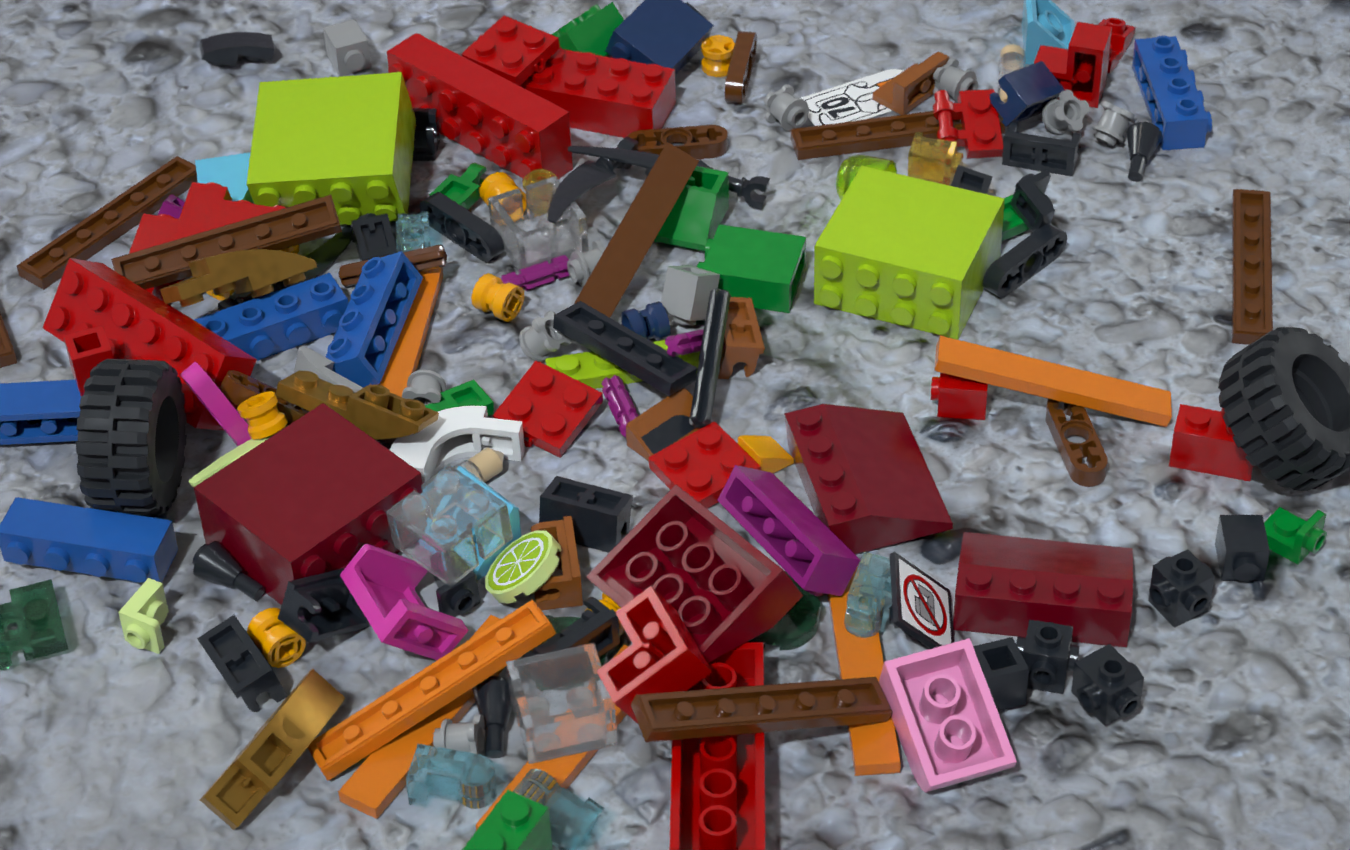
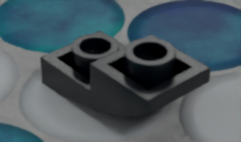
M255 32L218 34L201 39L199 44L202 60L217 67L225 65L236 66L238 54L251 61H261L262 59L272 61L275 50L272 35Z

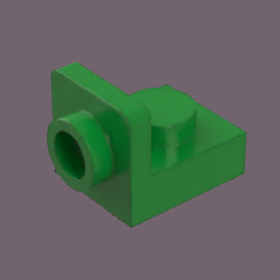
M1279 507L1264 522L1269 549L1298 565L1310 552L1315 554L1322 547L1327 536V532L1323 530L1326 513L1317 510L1305 521Z

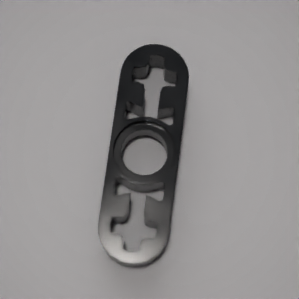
M436 192L420 203L421 214L431 228L481 261L488 262L504 251L503 239L492 225L444 194Z
M1051 224L1043 225L990 265L983 279V287L1000 298L1008 296L1061 255L1067 243L1066 232Z

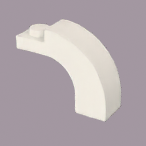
M487 406L454 407L438 411L437 421L418 433L396 438L390 448L391 452L421 472L423 491L428 496L435 476L443 467L456 460L473 457L485 448L502 452L504 454L503 460L522 461L525 452L522 421L488 418Z

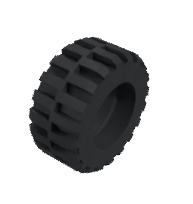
M1279 327L1272 330L1227 360L1219 379L1218 389L1221 390L1219 404L1220 407L1224 408L1225 415L1223 419L1226 426L1230 427L1234 434V442L1238 448L1242 447L1247 454L1245 458L1252 466L1257 465L1261 469L1263 476L1269 480H1277V485L1297 491H1309L1322 486L1350 469V366L1346 361L1343 362L1338 356L1339 352L1334 347L1323 343V338L1316 334H1308L1306 329L1295 327Z
M106 359L91 370L90 378L86 380L84 385V396H81L79 405L80 416L77 419L76 429L78 430V441H76V453H78L77 473L81 479L79 485L81 492L85 494L84 500L90 508L145 517H158L167 512L172 507V503L175 502L177 488L180 487L182 480V468H184L185 463L184 450L187 439L185 425L187 424V418L184 409L185 396L181 390V379L177 377L178 372L175 368L165 361Z

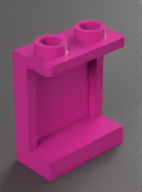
M369 544L363 545L340 576L380 641L434 660H439L451 652L469 630L461 619L425 607L415 591L417 584L428 571L424 564Z

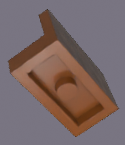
M938 51L922 63L913 64L874 91L872 99L900 115L908 113L933 95L935 88L934 72L938 67L947 64L949 56Z

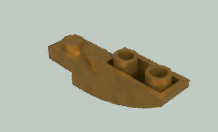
M255 249L228 252L188 262L193 278L162 288L160 291L165 304L180 301L181 307L203 301L202 293L212 289L215 295L234 289L236 294L251 292L252 298L274 291L272 284L283 281L284 286L306 279L304 272L317 268V264L311 258L279 250Z
M300 370L279 381L277 384L276 397L309 410V412L324 403L373 439L400 438L418 433L437 421L439 412L426 408L422 402L397 396L381 385L369 384L353 393V390L347 386L331 384L319 379V376L313 372Z
M311 669L256 732L247 746L200 798V801L233 830L238 828L311 744L340 707L345 697L314 669Z

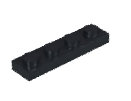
M582 301L554 315V329L668 396L696 381L697 368L677 356H669L667 350Z

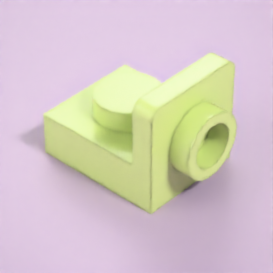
M148 578L118 612L125 641L137 649L144 648L160 654L165 648L160 625L164 622L169 612L163 583Z

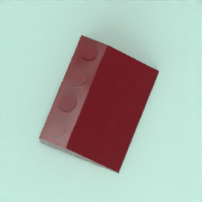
M820 404L784 413L788 448L791 456L794 458L795 466L814 514L854 554L953 529V522L904 413L831 404Z
M675 485L586 576L591 583L620 608L652 586L677 610L707 663L773 628L803 597L781 567L678 485Z
M964 532L956 582L953 630L1026 637L1029 620L1073 626L1072 642L1105 646L1111 644L1115 647L1127 648L1133 598V549Z

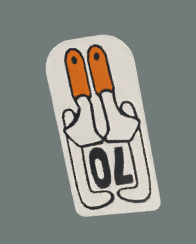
M885 70L802 97L801 99L805 100L809 106L808 119L815 126L870 119L893 111L872 99L873 92L904 70Z

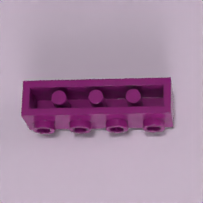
M735 465L717 501L803 590L815 596H822L823 593L842 596L861 560L773 473Z

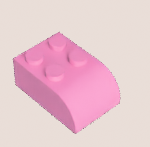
M970 638L884 662L879 684L892 709L891 717L912 774L924 792L1015 767L1017 763Z

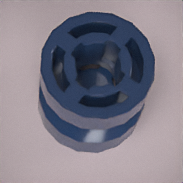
M660 301L648 304L645 309L640 311L633 308L621 313L622 325L648 340L655 339L659 341L671 335L669 318Z

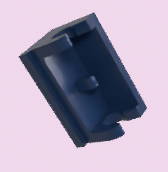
M1040 61L1005 74L998 80L1002 90L1007 94L1008 99L1006 103L1000 99L996 92L990 94V100L994 108L1004 119L1002 123L1005 127H1008L1010 122L1018 123L1041 114L1045 104L1053 99H1058L1059 94L1065 91V89L1044 62Z

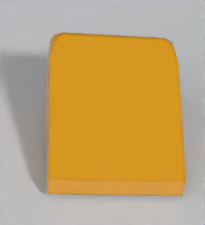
M741 435L737 438L738 444L761 466L762 471L775 473L794 464V458L771 436Z

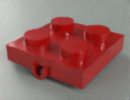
M504 15L462 52L461 56L520 86L534 72L541 73L544 70L545 62L560 49L559 38Z
M536 360L492 416L495 419L522 421L524 438H529L528 442L524 440L525 447H531L533 444L561 458L603 403V393Z
M715 421L648 457L649 468L670 490L675 485H678L707 509L718 503L717 500L735 465L762 471L761 466Z

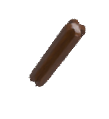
M442 245L403 252L418 272L443 267L447 262V254ZM369 260L340 266L338 273L342 285L345 287L357 285L362 273V267Z

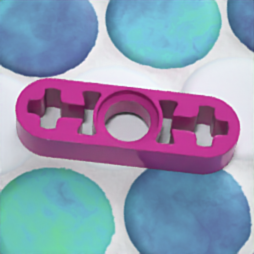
M194 362L179 374L237 446L251 439L247 432L249 425L240 417L238 411L197 362Z

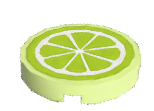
M536 530L524 534L509 544L497 556L486 575L485 588L499 603L506 604L515 603L517 600L514 597L521 593L526 597L533 594L548 581L556 570L559 562V557L556 553L561 551V545L545 530Z

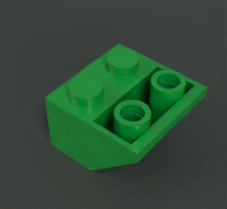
M613 2L602 9L596 4L551 35L559 38V45L562 49L606 56L609 53L605 50L612 33L624 19Z
M696 166L654 242L705 251L708 238L713 239L718 225L729 208V173Z

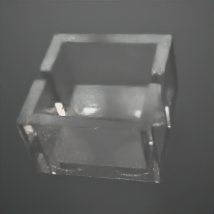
M556 176L525 186L528 220L524 221L522 193L519 188L488 198L490 225L501 235L504 242V251L518 270L546 260L548 263H552V258L566 255L570 259L574 251H579L580 253L589 251L587 217L576 202L569 206L557 223H550L547 220L552 197L560 184Z
M450 464L421 485V494L414 490L386 511L394 547L450 587L479 566L471 530L473 527L479 555L484 560L488 559L513 539L507 503Z
M594 643L506 662L510 699L518 727H520V734L529 764L618 745L615 707L597 673V670L602 666Z

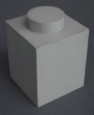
M355 19L323 27L327 56L339 76L372 68L368 39Z
M692 265L667 267L661 303L667 314L674 316V322L684 325H695L696 320L706 319L710 291L718 288L720 274Z

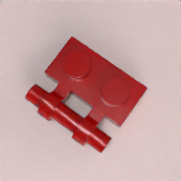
M994 89L959 91L958 103H953L949 100L948 91L946 90L935 92L936 103L933 105V112L940 128L937 132L938 145L943 148L945 157L951 158L958 154L957 147H965L967 159L1002 157L1003 140L999 115L990 100V94L995 92ZM953 120H961L962 130H957L953 127Z

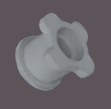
M950 58L947 64L938 67L934 72L935 88L933 95L939 90H946L948 95L952 96L953 100L958 103L959 91L977 90L976 74L972 70L963 71L959 69V61L955 58Z
M786 84L781 90L775 93L770 92L766 95L764 99V104L767 105L765 120L769 123L779 120L781 127L787 131L799 128L808 118V103L801 98L793 97L794 88Z
M1065 90L1059 94V99H1053L1045 104L1042 110V120L1045 127L1052 133L1063 134L1069 130L1077 132L1083 128L1082 121L1085 114L1089 113L1090 107L1087 101H1081L1076 98L1071 90Z
M1102 101L1100 106L1104 107L1103 114L1098 124H1093L1092 129L1097 132L1095 138L1110 146H1114L1116 141L1123 143L1125 140L1123 134L1129 122L1135 123L1137 118L1134 117L1133 113L1125 109L1119 108L1107 101Z
M600 240L592 242V250L583 253L579 251L572 252L571 261L567 262L570 278L574 283L578 282L582 287H584L605 250Z
M549 311L544 315V318H535L532 321V326L525 327L520 332V346L527 357L539 362L545 361V358H549L551 352L557 351L560 345L567 346L571 343L572 339L553 328L555 312Z
M426 369L417 370L408 377L407 388L403 390L402 398L415 399L424 405L438 403L441 400L440 392L445 391L446 388L445 380L434 371Z
M474 715L473 722L453 723L451 719H444L441 728L435 729L433 736L434 751L436 755H441L445 764L453 763L454 759H470L472 766L481 765L482 758L486 757L483 715Z

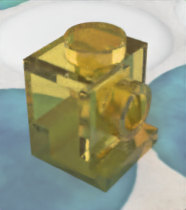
M916 132L909 150L908 176L951 186L957 166H962L963 153L956 152L957 142L923 137L922 132Z

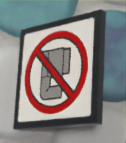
M896 552L889 554L892 605L889 608L890 623L895 624L904 633H908L930 649L954 643L950 590Z

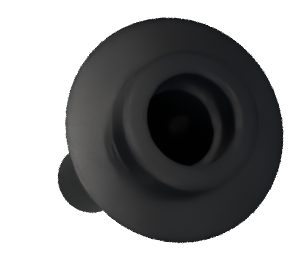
M1136 122L1127 129L1131 161L1128 178L1131 181L1138 182L1142 180L1145 164H1147L1162 140L1161 130L1149 122Z
M219 541L204 544L195 553L192 561L194 576L233 589L237 588L255 601H258L263 596L266 589L265 586L246 575L245 570Z
M491 676L473 687V695L479 715L482 714L484 717L486 756L494 759L500 758L504 754V731L506 730L517 693L515 685L508 682L505 678Z

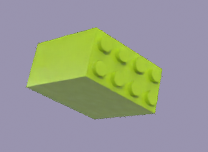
M402 72L259 82L246 183L254 204L270 207L275 205L290 207L331 195L340 224L351 225V221L370 213H374L376 216L387 213L390 222L407 220L416 118Z
M861 165L815 244L814 304L958 340L984 290L983 279L987 269L994 261L1000 258L1005 198Z

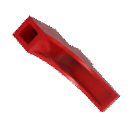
M192 182L179 219L167 214L150 215L143 213L129 254L287 207L280 205L272 207L257 205L247 200L232 201L228 187H223L214 182L206 184ZM185 278L146 289V291L164 301L160 289L179 283Z

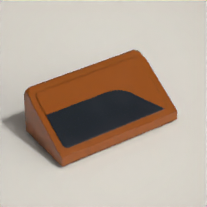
M683 388L628 422L626 425L627 446L649 461L648 457L701 429L694 428L689 424L693 400L691 393Z

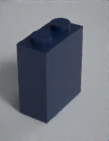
M644 0L613 31L605 51L616 59L623 58L628 61L657 64L661 67L675 69L676 75L701 49L702 41L709 37L714 25L682 0Z

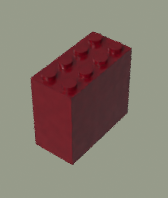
M324 403L194 487L205 543L210 544L214 541H219L245 570L246 575L265 586V593L280 605H282L289 581L346 568L365 544L398 554L423 537L426 531V523L428 522L421 472Z

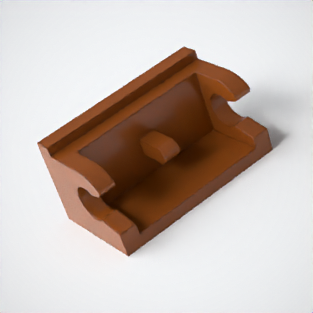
M730 297L718 379H729L733 372V366L739 362L746 363L744 373L745 377H749L755 371L759 354L764 353L765 347L752 298Z
M572 516L563 517V520L541 522L533 525L531 532L545 530L561 545V551L556 553L559 557L558 566L548 581L534 592L535 603L541 611L583 606L581 574Z

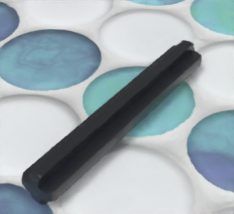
M716 288L711 290L709 295L689 424L694 428H703L710 424L712 419L731 297L727 290Z

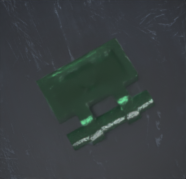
M52 579L9 590L12 602L0 605V670H6L12 665L11 656L17 650H23L26 661L69 650ZM17 623V629L5 632L8 624Z

